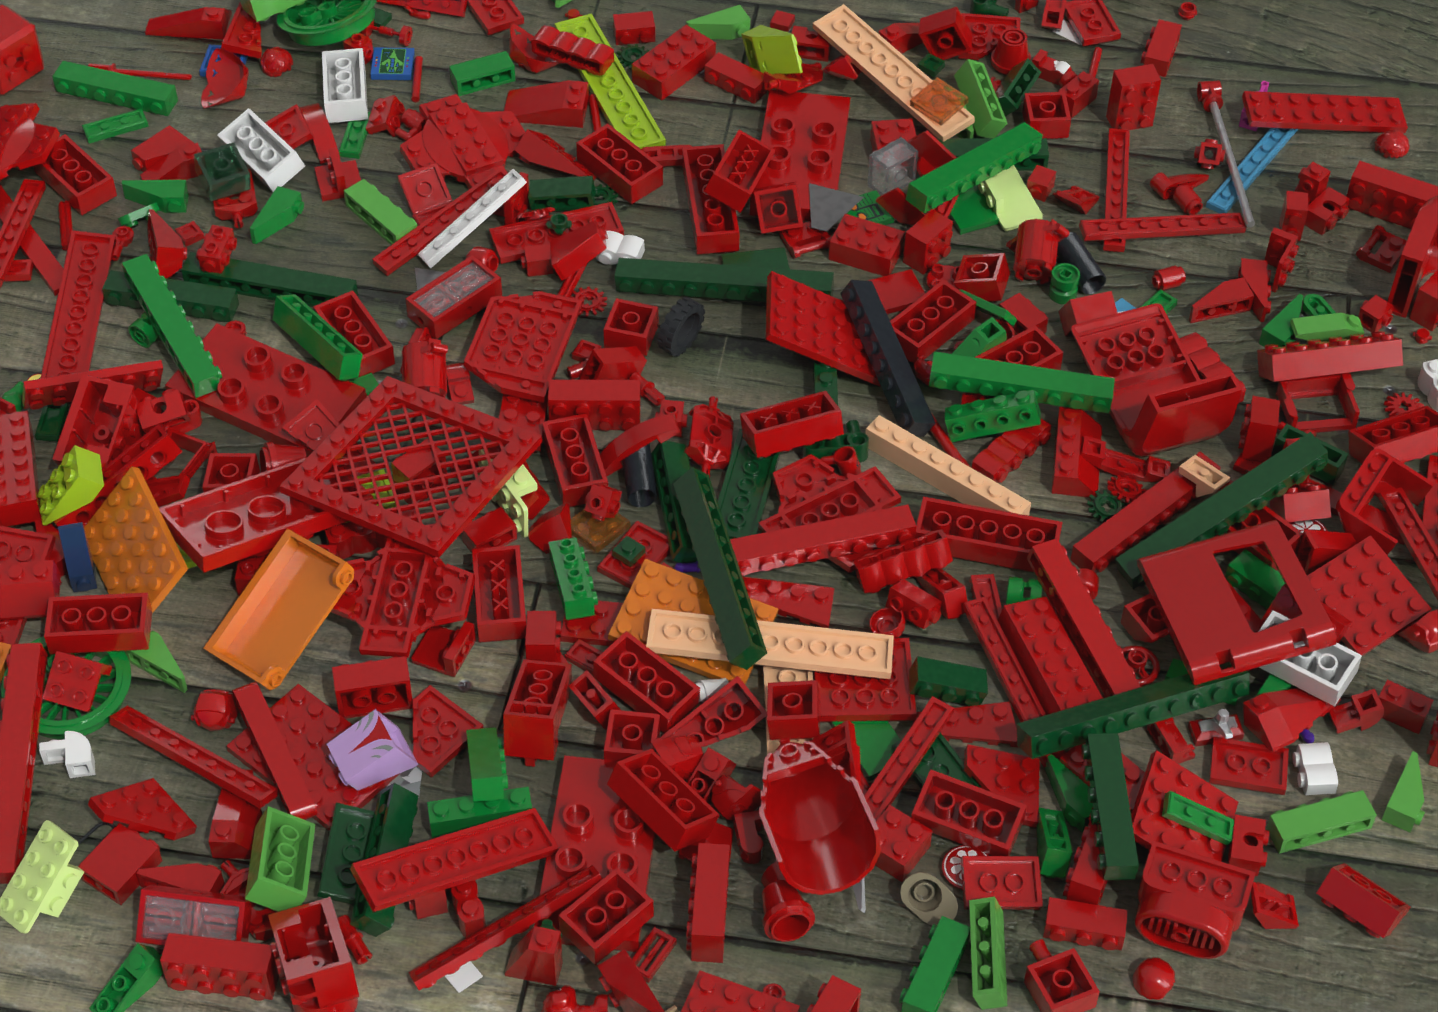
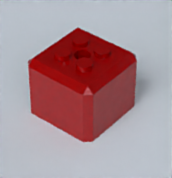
M0 5V96L44 69L43 56L35 25L5 5Z

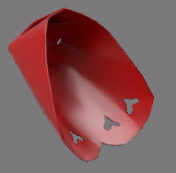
M513 23L511 24L509 56L512 61L522 68L535 73L561 64L550 57H541L532 52L531 43H527V38L531 41L534 36Z
M216 48L212 53L206 70L208 85L203 90L201 104L204 109L245 96L249 70L235 54ZM218 54H219V57L221 58V60L215 62V60L218 59ZM213 69H214L216 72H218L214 77H213V74H214Z

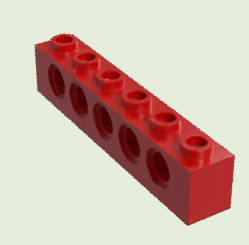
M160 424L156 425L102 468L104 487L92 502L55 520L54 523L57 526L82 522L85 527L131 467L139 468L145 481H147L183 451Z

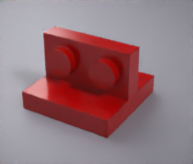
M337 147L329 149L330 157L326 158L327 165L314 167L322 202L345 198L344 190L361 181L356 160L341 162Z
M520 172L519 174L527 183L493 212L495 215L505 217V225L520 222L522 218H518V215L526 212L530 205L528 199L529 180L526 173ZM493 178V180H492V182H491V188H492L497 182H499L500 179Z

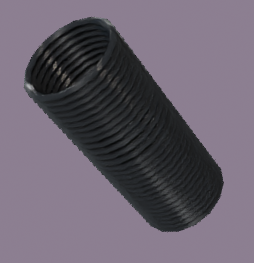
M1070 232L1068 237L1058 242L1057 255L1062 263H1068L1078 268L1080 271L1078 287L1084 294L1096 293L1105 285L1106 276L1075 232Z
M649 443L622 460L627 500L636 507L649 506L657 499Z

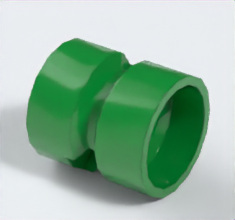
M1062 263L1053 268L1049 287V297L1052 301L1065 305L1070 299L1077 297L1080 271L1077 267L1068 263Z
M145 312L128 327V332L132 339L142 347L148 348L158 340L159 335Z
M1009 576L1006 605L1041 598L1042 585L1039 580L1029 579L1027 582H1024L1023 578ZM1024 590L1030 591L1029 598L1023 597Z

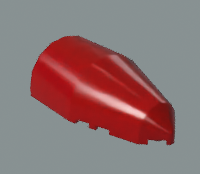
M783 738L779 741L780 746L774 753L769 752L764 759L763 791H761L762 801L761 807H759V816L779 869L788 884L801 892L817 895L841 892L859 883L874 868L881 853V835L878 825L861 787L854 777L850 778L840 765H835L831 758L813 742L804 741L801 744L790 742V738Z

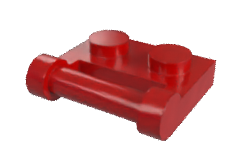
M811 221L803 223V227L780 230V237L794 259L801 257V254L822 248L829 249L832 238L831 235H828L827 231L811 228Z
M1377 225L1372 230V235L1365 245L1357 250L1356 256L1358 259L1390 273L1400 260L1407 240L1386 232L1384 227ZM1378 240L1384 242L1376 254L1370 253Z

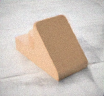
M1196 455L1179 466V473L1196 484V497L1214 493L1230 481L1229 476Z

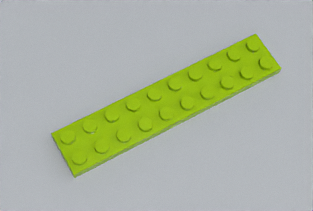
M592 13L554 23L555 28L560 32H569L578 38L583 37L592 40L596 44L600 43L610 46ZM615 53L614 62L602 76L594 75L586 69H578L583 80L588 82L591 94H594L598 106L609 125L640 149L643 147L666 146L665 137Z

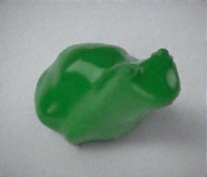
M19 381L2 396V399L15 405L17 412H21L23 408V382Z

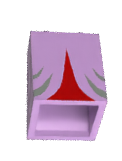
M376 709L327 743L331 752L329 758L340 770V773H338L339 778L346 786L351 785L356 790H361L418 765L399 727Z

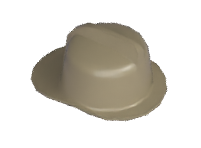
M925 872L914 873L907 877L901 885L900 894L902 901L925 923L931 926L933 924L938 925L942 916L953 920L957 915L958 903L956 897L935 876Z

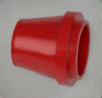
M1017 28L1003 30L996 48L991 53V65L1002 74L1008 75L1012 67L1027 58L1031 60V55L1028 51L1027 35L1024 31Z
M265 442L259 452L261 473L307 458L304 446Z
M786 880L775 881L764 888L761 897L764 911L762 925L765 934L772 940L782 942L793 941L804 936L815 922V914L811 905L805 902L798 890L788 884Z

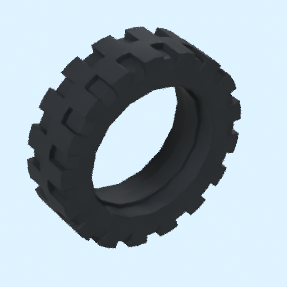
M683 297L682 300L679 299L676 305L671 307V311L665 316V321L662 322L660 327L661 331L658 333V347L674 357L684 354L686 349L691 347L693 340H696L698 336V331L702 328V322H704V306L689 297Z

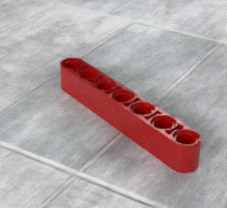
M254 681L233 689L232 694L273 784L278 789V794L287 813L304 820L317 816L318 812L312 796L257 682Z

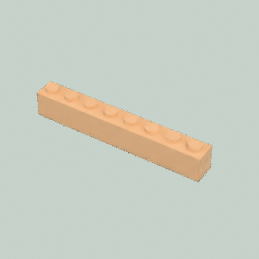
M879 415L866 428L865 434L869 437L868 449L957 501L967 505L1029 516L1030 501Z

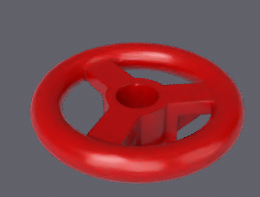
M1126 646L1122 648L1124 655L1128 654L1126 660L1128 665L1141 678L1137 679L1140 686L1148 685L1158 677L1160 663L1153 652L1141 646ZM1148 658L1153 665L1150 675L1145 671Z

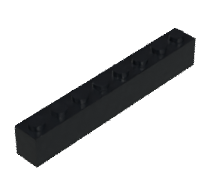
M850 280L840 295L898 426L915 436L924 437L936 422L872 281Z

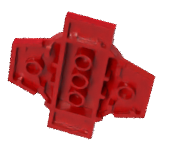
M454 94L419 105V111L426 121L424 129L400 145V152L411 170L437 162L443 178H445V175L455 176L457 181L464 182L471 189L501 167L506 171L507 157H513L517 154L515 148L523 137L525 130L512 111L480 112L470 108L467 102L462 103L458 95Z
M37 103L4 105L0 107V181L9 176L6 171L13 167H19L21 170L46 162L60 135L57 127L33 122L40 110Z
M810 454L773 472L772 479L781 506H779L777 514L759 522L758 529L765 533L887 509L901 503V496L876 466L858 475L847 473V477L839 476L834 473L833 467ZM875 548L828 559L850 573L855 570L853 564L855 560L866 555L876 554L885 548Z
M387 537L385 547L378 550V555L372 560L364 561L363 558L346 561L354 569V579L331 610V613L356 622L363 631L359 647L361 655L406 656L409 658L412 642H416L417 636L428 628L466 620L474 588L475 575L450 564L442 565L438 557Z

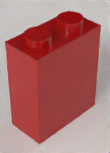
M119 823L80 863L78 867L84 871L81 880L114 902L122 905L140 886L136 874L138 869L154 868L162 862L159 851L160 847L152 839L146 840L140 836L138 831L129 829Z

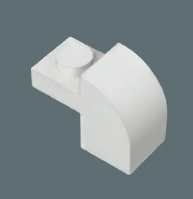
M65 731L64 740H50L39 743V751L44 765L65 762L70 778L95 775L93 752L88 739L81 733Z

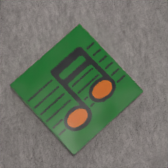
M877 190L858 195L864 198L846 213L882 225L894 223V217L876 202V199L880 197Z

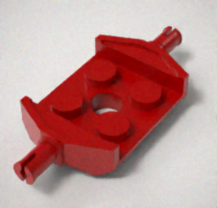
M818 62L814 64L802 63V73L770 74L765 71L763 76L764 87L768 91L775 89L793 94L805 87L823 81L822 65Z
M225 158V168L209 175L215 216L221 220L232 219L234 220L235 228H238V224L242 228L243 217L253 216L258 211L251 169L233 167V159L228 158V162L227 158Z
M714 396L709 397L708 406L700 404L694 406L689 412V415L692 416L690 441L684 451L697 464L701 465V471L708 474L709 478L710 469H725L729 465L734 427L731 416L717 408L718 398Z
M226 860V864L222 863L221 869L226 872L229 879L220 893L245 896L249 867L237 870L230 860ZM253 902L249 932L256 940L266 941L274 937L268 915L278 911L268 907L260 911L255 910L254 906L256 903Z

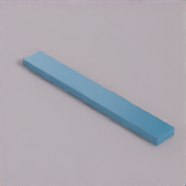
M1270 128L1238 165L1237 168L1245 191L1298 129ZM1231 175L1207 201L1206 208L1219 214L1227 213L1237 202L1238 197Z

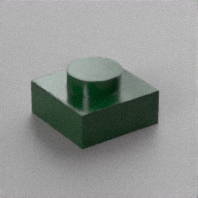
M928 53L918 63L917 68L934 78L945 67V60Z
M626 536L612 549V556L629 567L645 554V546L629 536Z

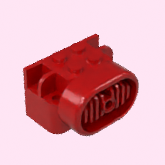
M81 375L52 460L59 466L64 455L69 453L74 445L100 454L101 466L104 468L143 437L144 431L135 412L138 400L133 393L134 385Z
M1153 841L1138 890L1140 905L1135 918V926L1145 939L1158 946L1196 958H1218L1227 952L1232 933L1241 925L1256 872Z
M331 897L269 914L268 917L275 942L270 943L279 979H281L280 982L284 996L289 994L294 1012H355L358 998L360 997L352 962Z

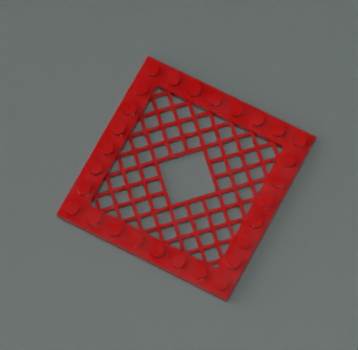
M387 376L280 485V492L439 558L542 443V435ZM406 408L413 410L414 412L408 413ZM403 409L404 413L392 416L390 411ZM385 412H387V417L380 418ZM422 416L423 421L410 422L409 418ZM426 416L431 417L433 419L427 420ZM406 419L407 424L394 426L393 421ZM390 422L391 427L378 429L377 424ZM441 423L442 429L430 431L429 425ZM445 423L451 425L452 427L446 428ZM372 426H374L375 430L368 431ZM425 426L426 432L414 434L413 428ZM409 429L410 435L397 436V431ZM464 431H467L472 434L465 435ZM461 432L462 436L449 438L448 433ZM393 433L394 438L381 440L380 435ZM444 434L445 439L433 441L432 436ZM377 436L378 441L368 443L364 441L366 437ZM425 437L429 439L428 443H416V439ZM480 438L481 444L469 446L468 440ZM484 438L492 442L485 443ZM359 439L361 440V444L354 445ZM412 440V446L400 447L399 442ZM464 442L465 447L453 449L451 444ZM396 443V449L384 451L383 445ZM448 445L449 450L436 452L435 447ZM380 447L381 452L370 454L367 452V448ZM500 447V452L488 453L487 448ZM427 448L432 449L439 475L393 483L386 456ZM362 449L364 451V455L351 456L352 451ZM483 449L484 455L472 457L471 451ZM467 452L468 458L456 460L455 454ZM347 453L348 458L341 459ZM451 455L452 461L439 462V457ZM383 458V463L371 465L370 459ZM364 460L367 462V466L354 467V462ZM487 460V466L475 467L474 462ZM350 463L351 469L338 471V465ZM471 464L472 469L459 471L458 465ZM454 466L456 472L443 474L442 468ZM332 467L334 468V472L327 473ZM386 469V474L374 476L373 470ZM367 471L370 473V477L360 479L356 475V473ZM353 474L354 480L341 482V476ZM474 474L475 480L462 481L461 476ZM335 477L337 479V483L325 485L323 481ZM458 478L459 483L446 485L445 479ZM389 479V485L377 487L376 481ZM440 480L442 482V486L434 488L429 487L430 482ZM372 482L373 488L360 490L359 484ZM425 484L426 489L413 492L412 486ZM354 485L357 489V491L345 493L343 491L344 487ZM408 487L409 493L396 494L395 489ZM461 488L462 494L449 495V490ZM392 490L393 496L380 498L379 492ZM445 492L446 497L433 499L432 497L434 493ZM373 493L376 495V499L368 501L363 500L362 497L363 495ZM428 495V501L416 502L415 497ZM408 498L412 499L413 504L400 506L398 501ZM395 501L396 507L384 509L382 503ZM448 503V509L436 511L435 505ZM431 506L433 511L420 514L418 508ZM415 509L416 515L408 517L402 515V511ZM433 517L436 523L428 525L422 523L423 519Z

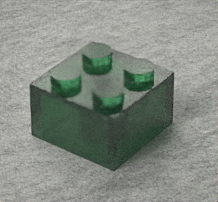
M234 142L194 154L195 171L210 201L251 189L250 172Z

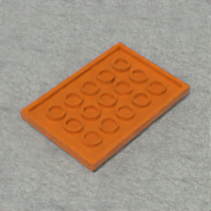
M131 467L84 527L93 561L108 593L148 592L153 614L188 570V567L140 469Z
M645 559L608 634V640L615 642L624 632L628 631L646 645L652 609L715 616L713 607L709 602L710 598L707 589L703 583L704 580ZM750 598L756 620L775 621L778 608ZM656 653L666 662L711 679L727 678L730 682L739 676L745 685L755 666L754 664L746 670L732 665L729 661Z

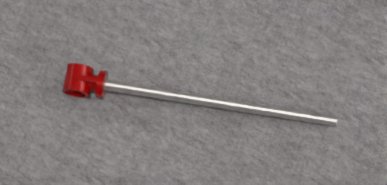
M1219 80L1199 81L1197 84L1198 101L1202 102L1204 110L1212 112L1222 148L1225 150V158L1246 226L1253 227L1255 222L1219 110L1224 103L1221 82Z

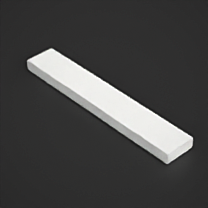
M512 169L418 253L420 258L432 268L527 183L525 179Z

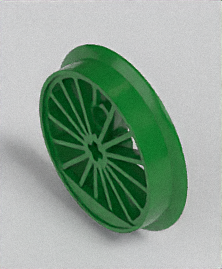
M306 0L302 5L293 6L283 13H278L277 23L281 29L288 32L289 37L295 43L306 46L333 44L346 40L353 34L360 33L367 28L375 17L374 5L377 0Z
M42 636L31 643H41L47 652L48 666L46 665V674L49 676L55 654L49 653L45 638ZM124 651L85 652L87 654L84 658L92 660L94 656L102 658L98 662L110 664L114 668L111 670L110 676L101 674L99 683L116 677L115 683L98 684L96 693L111 692L110 695L105 697L95 693L93 701L101 703L98 708L92 705L90 713L81 716L80 711L75 709L78 718L68 720L70 707L64 705L62 721H55L54 719L63 705L42 699L41 716L51 708L52 710L46 719L40 718L38 735L52 739H65V731H75L85 736L106 725L110 721V716L121 708L130 687L131 666ZM8 667L2 679V698H5L4 677L8 675ZM45 677V682H44V690H45V687H46V684H47V680H48V678H46V677Z

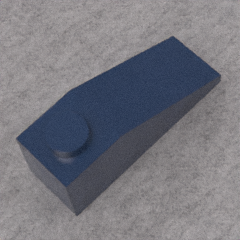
M83 523L58 526L73 593L97 589L95 565Z

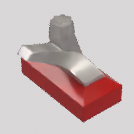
M1226 709L1219 710L1213 718L1189 721L1188 728L1195 747L1212 744L1213 737L1232 740H1243L1244 737L1238 715H1229Z

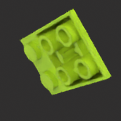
M759 25L741 34L749 67L762 73L766 71L770 74L803 72L802 60L798 54L797 40L794 34Z
M74 445L71 451L64 455L62 463L57 469L52 471L50 479L45 485L40 487L38 492L43 525H48L94 500L104 487L100 454Z

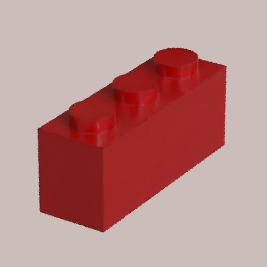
M1159 19L1157 26H1153L1151 29L1150 38L1152 39L1147 40L1140 63L1144 65L1153 64L1158 75L1166 77L1180 39L1182 24Z
M718 52L705 64L704 81L753 104L768 91L764 87V73Z
M1049 897L1043 937L1058 942L1068 941L1081 946L1092 945L1103 947L1106 950L1122 951L1128 910Z

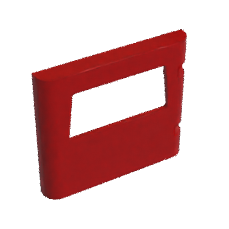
M1277 520L1137 559V566L1194 685L1336 645V634L1333 624ZM1264 544L1292 595L1301 616L1255 633L1252 632L1214 554ZM1303 641L1306 645L1294 649L1293 643ZM1231 663L1232 667L1221 670L1220 664Z

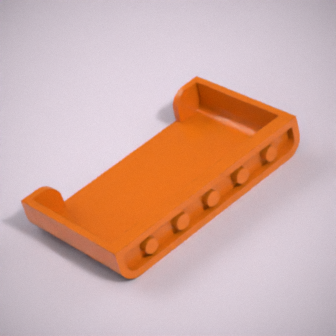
M287 529L203 649L269 690L277 688L281 685L285 676L344 591L353 581V567L343 559Z

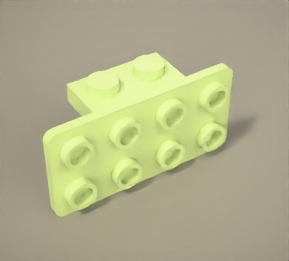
M1014 165L978 185L981 194H984L989 208H993L998 216L999 223L1004 231L1018 228L1019 224L1025 220L1043 219L1042 212Z
M483 449L479 450V455H484ZM487 460L478 461L479 467L487 466ZM523 464L496 493L492 500L494 502L497 501L499 506L515 522L517 533L519 532L522 538L528 537V508L520 497L536 491L537 483Z
M46 820L0 898V916L24 934L30 931L40 912L59 917L84 874L81 868L68 864L78 847V841L52 821Z

